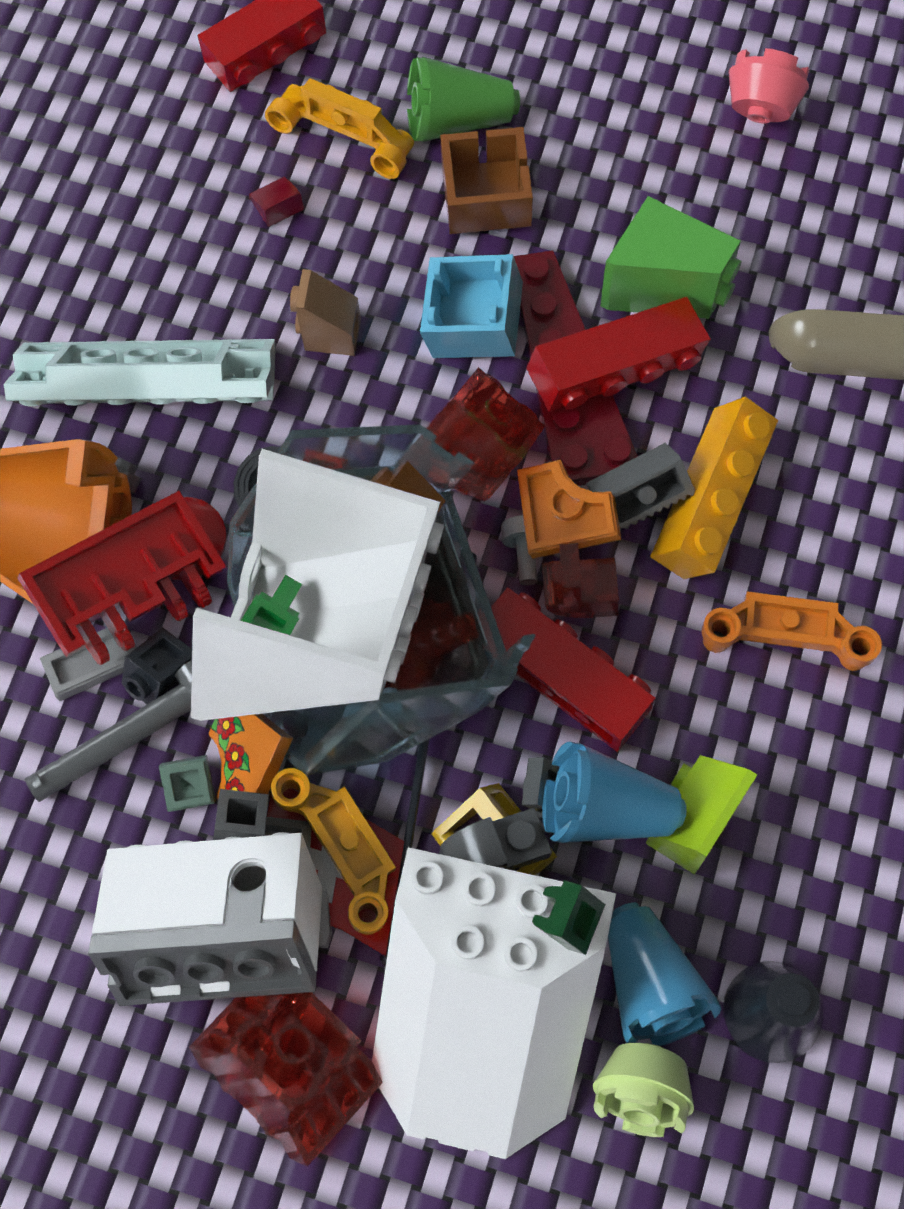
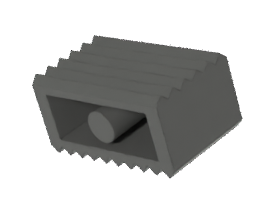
M666 442L586 483L589 491L613 493L620 532L622 528L628 529L630 523L636 525L638 519L644 521L646 515L652 517L654 511L661 512L662 507L669 508L670 503L677 504L679 499L685 500L687 494L693 496L695 492L681 457Z

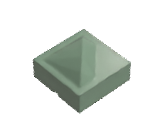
M207 755L161 763L159 765L168 812L215 803L216 798Z

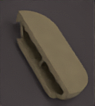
M807 309L785 314L775 320L770 327L769 341L773 349L776 348L785 359L792 363L791 367L798 371L831 375L904 379V315Z

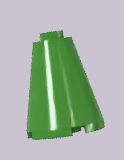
M416 57L411 62L407 95H412V109H407L409 133L414 141L425 142L438 139L443 134L464 133L510 123L513 115L519 113L520 93L518 89H514L512 82L509 80L427 57Z

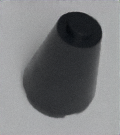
M765 961L745 968L731 981L724 996L723 1018L735 1043L744 1053L759 1061L781 1063L802 1056L814 1045L823 1024V1006L817 989L805 974L785 963Z

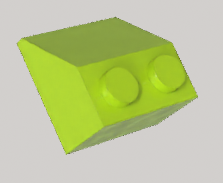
M702 755L699 756L693 767L684 763L671 783V786L676 787L680 791L681 798L686 803L684 823L680 828H676L672 835L649 837L646 844L695 875L757 774L749 769Z

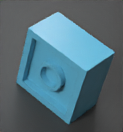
M513 254L429 258L420 334L432 358L515 356L523 281Z

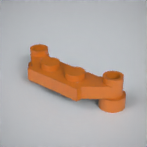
M748 591L744 601L732 609L716 608L710 611L704 619L701 630L704 646L714 653L725 651L739 640L813 649L834 653L840 659L843 667L851 671H857L870 665L882 649V641L878 633L867 626L854 627L838 612L839 603ZM713 632H720L724 637L716 636ZM852 649L859 651L861 655L856 654Z

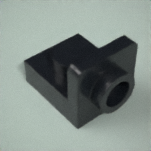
M162 627L125 656L122 675L123 687L134 699L149 704L164 694V689L176 680L175 674L184 664L192 660V649Z

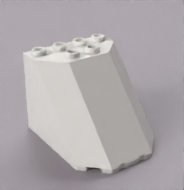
M262 449L258 461L253 539L242 569L239 597L231 618L200 608H196L193 615L191 718L202 721L379 700L386 682L395 683L400 665L403 664L414 622H416L421 608L424 590L431 570V565L424 564L427 552L436 554L444 529V524L436 522L440 502ZM285 575L303 584L290 608L300 613L298 616L300 619L290 635L241 621L256 594L260 595L261 592H264L273 597Z
M408 847L395 900L370 1071L407 1136L423 1140L426 1138L435 1139L440 1144L473 1152L475 1149L485 1151L490 1156L507 1159L565 1120L604 957L616 893L585 887L606 905L587 954L583 955L566 949L532 923L534 915H540L545 918L550 916L554 902L544 896L543 892L548 886L561 887L562 881Z

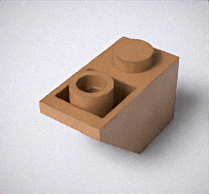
M302 269L300 285L293 286L291 290L290 310L291 312H296L295 331L296 334L302 335L305 351L355 356L361 323L358 297L312 270Z

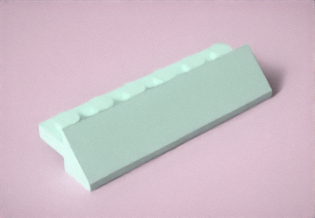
M275 339L23 343L13 354L15 372L4 383L6 401H19L24 406H38L51 403H64L75 406L86 403L123 405L130 402H150L153 404L195 402L208 404L216 401H237L240 403L273 400Z

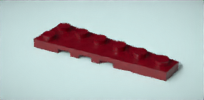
M554 251L514 256L523 281L520 310L529 356L531 358L535 346L586 329ZM536 388L550 462L561 460L569 478L577 486L587 485L586 483L638 457L613 395L605 397L603 394L588 398L584 404L577 408L566 410L562 407L548 412Z

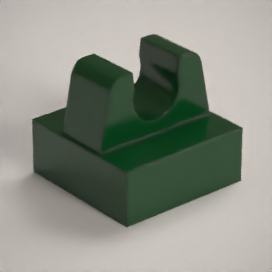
M565 880L561 887H546L543 895L554 902V906L548 918L534 915L532 923L566 949L586 955L606 904L582 885Z

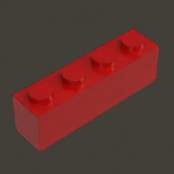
M684 297L535 346L526 369L548 412L562 407L566 410H571L584 404L588 398L603 394L605 397L612 396L623 390L626 385L638 381L646 384L656 380L664 372L677 368L679 371H684L695 366L701 360V354L711 339L688 297Z
M507 587L473 627V642L607 745L619 752L652 710L656 697L650 694L651 688L636 675L629 674L627 677L613 666V659L600 648L593 646L590 649L579 641L577 633L567 623L556 619L554 622L540 612L542 610L541 606L531 596L523 592L518 595Z

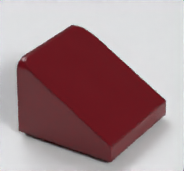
M285 176L249 193V198L268 227L304 210L301 193Z

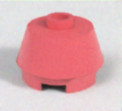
M765 48L764 56L750 57V52L747 49L740 51L737 54L735 65L729 69L732 108L737 113L756 123L766 124L788 120L809 89L807 81L809 67L800 69L796 66L798 57L779 50Z

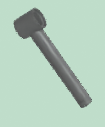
M192 660L184 664L175 674V678L179 683L177 687L64 754L58 760L49 763L26 777L25 782L38 802L43 801L66 787L70 782L79 779L191 710Z

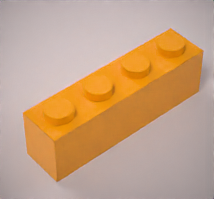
M746 396L714 408L687 470L695 492L693 496L687 494L685 500L679 499L677 504L673 503L650 555L652 559L683 579L715 573L776 428L778 419Z

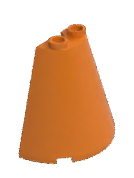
M83 439L0 448V582L32 603L18 580L20 572L132 515V500L126 474L118 471L115 464L118 458L110 449L100 443Z

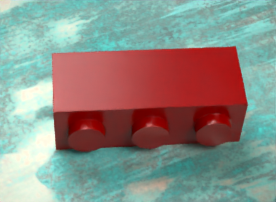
M255 0L197 35L203 60L228 91L232 92L241 85L250 83L256 76L272 66L284 62L290 55L306 45L315 43L321 36L326 34L323 6L318 0Z

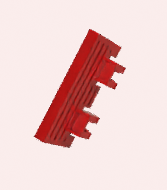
M179 490L20 572L18 580L64 655L68 657L86 646L97 664L103 665L110 661V654L93 627L92 622L102 618L117 645L122 650L128 651L135 647L134 639L115 608L116 606H120L128 621L131 622L164 603L172 617L177 621H181L187 618L189 614L186 604L181 599L171 579L179 576L195 603L199 607L204 608L212 604V597L193 564L196 563L206 580L219 574L227 566Z

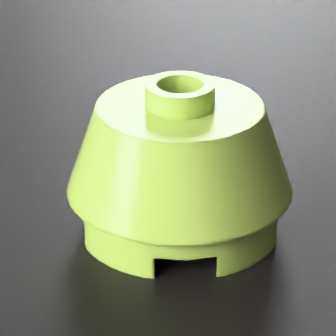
M625 1043L619 1045L593 1083V1090L596 1093L594 1102L596 1114L603 1118L609 1112L614 1116L624 1119L622 1130L634 1134L664 1137L666 1127H674L675 1130L683 1133L686 1128L687 1117L694 1112L687 1064L677 1054L658 1045L649 1043Z

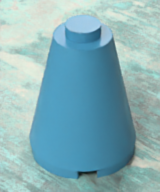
M566 742L555 754L551 765L560 767L555 781L546 780L542 804L543 826L546 832L554 833L550 838L552 841L569 843L665 837L672 835L676 828H680L684 823L686 803L681 798L680 791L676 787L581 743Z
M633 902L624 904L612 912L608 944L622 1032L626 1043H638V1040L650 1039L654 1045L662 1046L703 1028L705 1024L702 1016L710 1010L714 1018L720 1014L721 1006L718 999L650 907H639L638 903Z

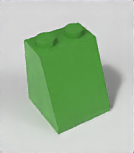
M648 196L606 260L600 306L607 310L638 313L688 297L698 317L709 319L717 305L724 307L734 291L735 283L732 281L742 263L741 260L736 258L741 241Z

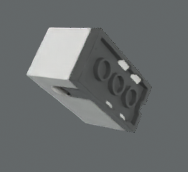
M278 832L268 836L227 837L221 840L198 842L184 840L174 844L131 845L127 848L107 849L92 929L93 936H91L88 955L100 975H109L107 986L119 1006L315 992L323 887L302 833Z

